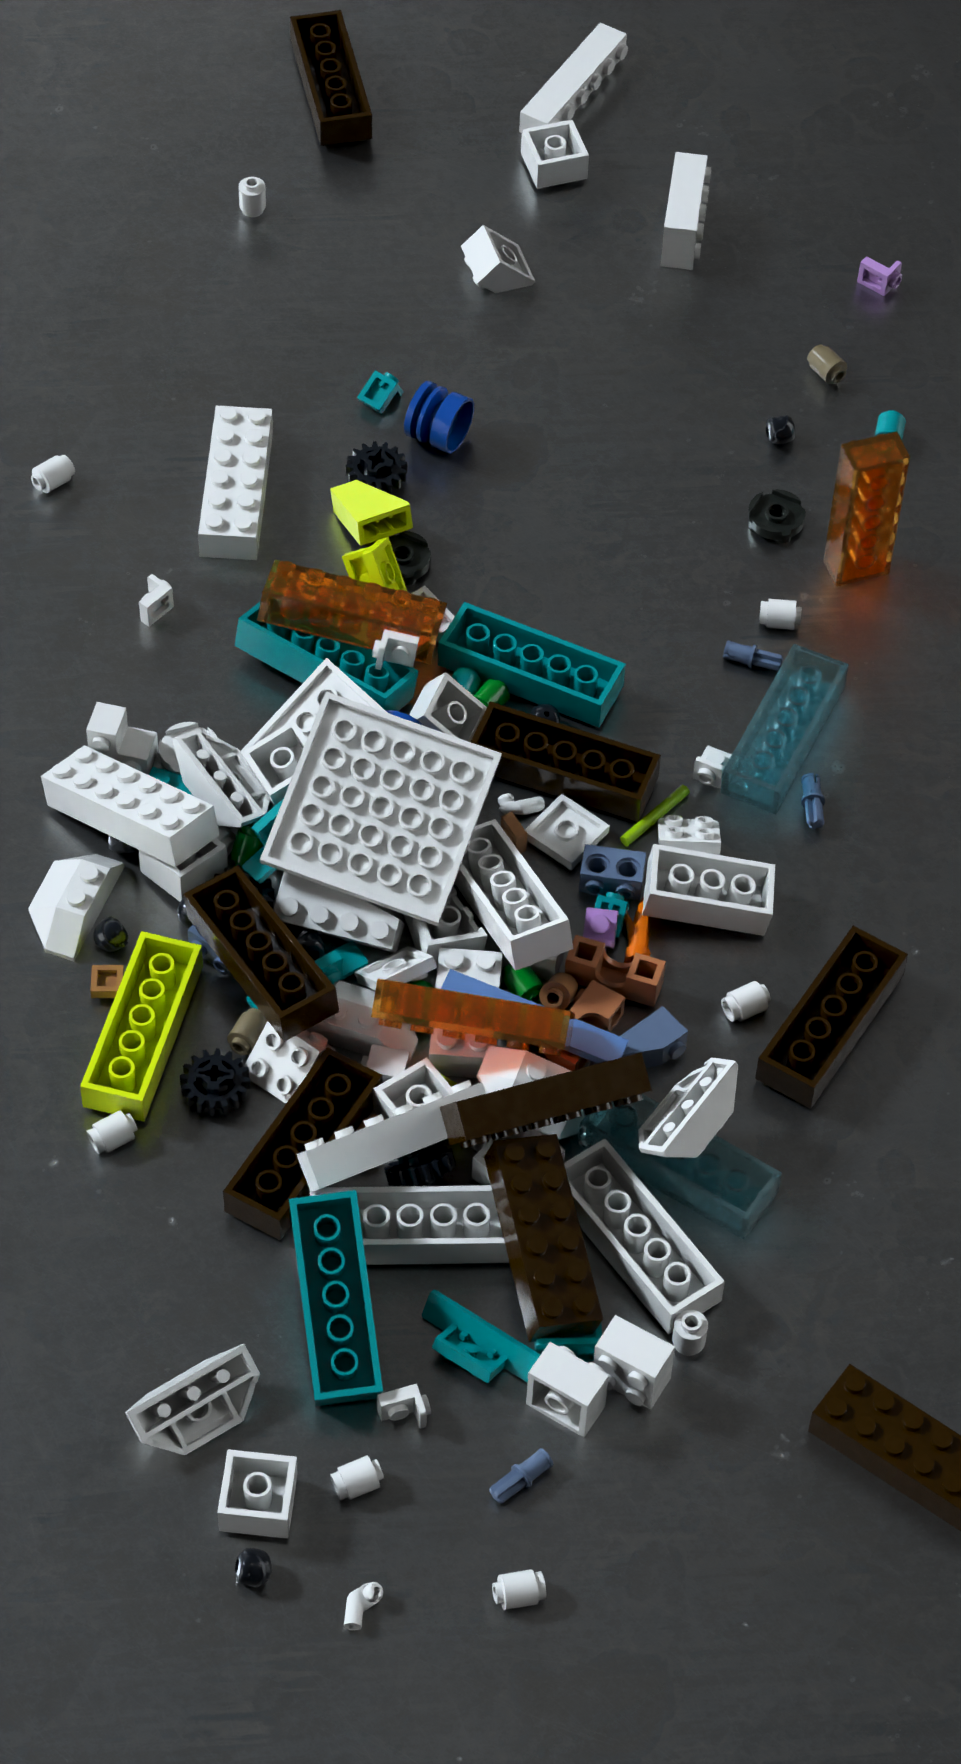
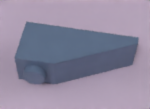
M662 1006L620 1035V1037L629 1040L623 1057L642 1052L646 1068L663 1065L670 1059L679 1058L685 1052L688 1030ZM590 1061L589 1066H592V1065H595V1064H598V1063H595V1062H593V1061Z

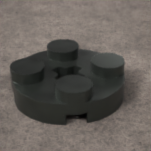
M779 489L772 490V494L763 495V492H761L749 504L748 527L752 532L764 538L776 540L779 543H787L791 540V537L797 535L802 530L806 512L801 506V500L791 492ZM777 512L781 513V517H774L770 515H775Z
M403 531L399 535L389 536V540L395 557L396 555L402 556L407 554L406 559L396 557L405 585H412L416 582V579L422 577L428 571L431 564V551L428 548L427 541L422 536L411 531Z

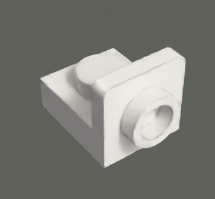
M153 574L147 577L149 593L145 594L139 601L141 622L148 627L174 607L172 587L167 581L160 580Z
M384 629L381 641L375 640L372 657L377 658L375 669L381 670L384 661L413 667L420 637Z
M707 745L702 756H698L694 762L693 779L705 785H712L721 789L734 764L735 755Z
M417 1383L377 1394V1411L381 1421L388 1419L393 1421L407 1417L409 1413L414 1412L419 1429L426 1427L427 1415L431 1414L430 1403L426 1394H420Z

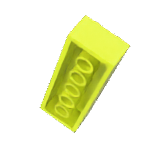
M140 932L80 1085L83 1107L110 1114L121 1110L124 1115L130 1113L134 1120L145 1122L203 969L202 945L148 932Z

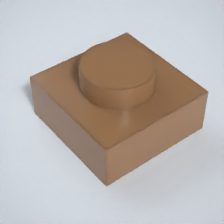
M513 812L501 816L502 829L520 853L526 852L527 832Z
M92 965L91 998H115L124 976V965Z

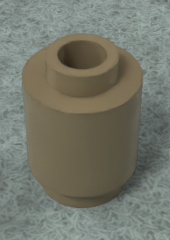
M820 344L809 352L807 361L810 368L827 384L838 383L844 379L847 363L829 346Z
M250 1008L248 1011L243 1012L227 1036L231 1049L239 1055H250L268 1021L259 1009Z

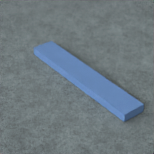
M452 969L449 970L438 993L437 1000L598 1064L622 1058L628 1045V1039Z

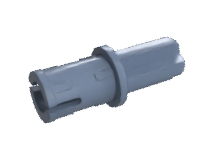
M728 640L724 649L723 659L748 664L749 668L755 665L779 671L783 663L782 655L757 649V645L751 647Z
M814 773L804 774L801 778L803 789L801 804L805 808L806 822L809 824L810 829L822 828L825 823L823 814L825 797L821 792L820 776L816 774L814 782Z
M538 1449L535 1454L520 1465L514 1464L511 1467L512 1471L490 1487L489 1490L495 1501L504 1503L522 1488L528 1489L532 1486L534 1479L547 1469L553 1467V1460L544 1449Z

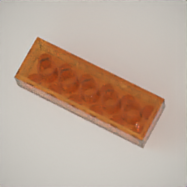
M897 431L841 444L823 559L835 587L890 573L910 455Z
M275 559L262 591L257 621L373 650L375 640L381 641L384 629L420 637L415 661L431 665L441 633L447 603L432 597L426 598L410 594L404 590H394L376 583H367L345 575L339 576L324 572L318 568H308L296 565L290 561Z
M378 978L371 1017L379 1019L378 1025L402 1029V1023L411 1024L410 1031L433 1034L434 1028L442 1029V1036L465 1040L466 1034L475 1035V1042L497 1045V1040L500 1039L506 1040V1047L529 1051V1045L540 1046L539 1053L561 1056V1050L569 1051L575 1012Z

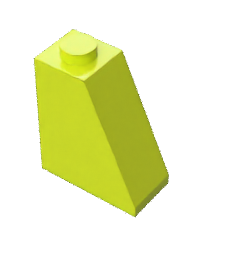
M358 480L330 488L334 514L360 546L413 528L411 507L408 501Z

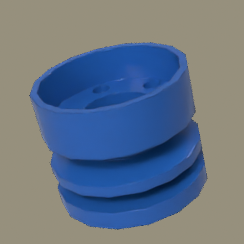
M426 381L415 392L409 404L404 421V432L406 436L417 438L420 442L426 443L430 440L432 447L452 454L462 444L469 431L474 415V401L457 392L449 394L447 388L437 386L434 382Z

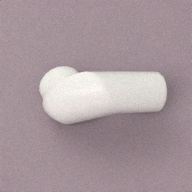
M506 793L498 798L499 810L503 814L513 812L514 815H527L543 811L545 808V803L541 796L514 801V796L511 793Z
M365 1583L348 1595L344 1627L346 1629H361L363 1612L377 1604L383 1597L384 1591L379 1583Z

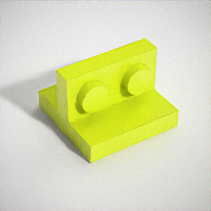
M389 537L377 540L372 546L345 553L342 556L361 611L380 606L381 610L391 608L408 592Z

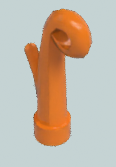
M644 896L639 902L634 920L626 912L624 923L627 930L628 947L625 952L624 963H631L635 953L651 955L649 950L650 916L642 915Z

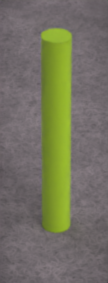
M683 784L624 833L620 837L621 843L626 847L632 844L653 826L658 819L662 818L690 794L688 787Z

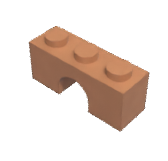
M575 935L572 942L573 949L569 950L566 957L565 973L572 975L578 985L588 987L591 981L594 980L621 994L625 999L652 1007L655 1006L664 982L666 961L635 953L631 963L617 962L606 954V943Z
M592 980L586 989L581 988L574 999L573 1007L569 1012L565 1010L563 1014L611 1032L624 1015L625 997ZM541 1042L540 1050L547 1056L548 1060L568 1070L573 1071L584 1068L590 1061Z

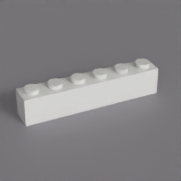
M600 22L521 110L519 132L522 133V129L571 120L576 109L580 105L585 104L590 93L593 90H597L605 76L610 75L619 60L625 58L628 52V46L626 45L627 34Z
M470 1080L452 1086L453 1093L442 1097L441 1091L423 1097L424 1104L413 1108L412 1103H408L393 1109L395 1114L393 1117L384 1120L382 1114L363 1121L365 1128L354 1131L353 1126L334 1132L336 1139L325 1143L322 1137L304 1144L306 1151L296 1155L310 1192L322 1189L447 1139L440 1107L487 1094L483 1083L471 1085Z

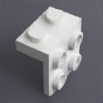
M667 815L665 818L658 819V845L720 855L721 838L719 822L713 820V818L699 816L695 819H683L678 815Z
M267 1021L244 1067H248L251 1081L284 1103H287L327 1047L334 1051L336 1049L327 1044L328 1039L316 1032L310 1033L307 1030L284 1042Z

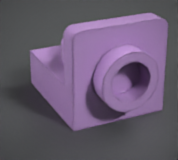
M866 256L860 262L857 282L885 296L892 288L896 289L902 280V263L897 260L888 268Z
M587 907L583 937L606 943L605 952L606 948L614 949L619 912Z

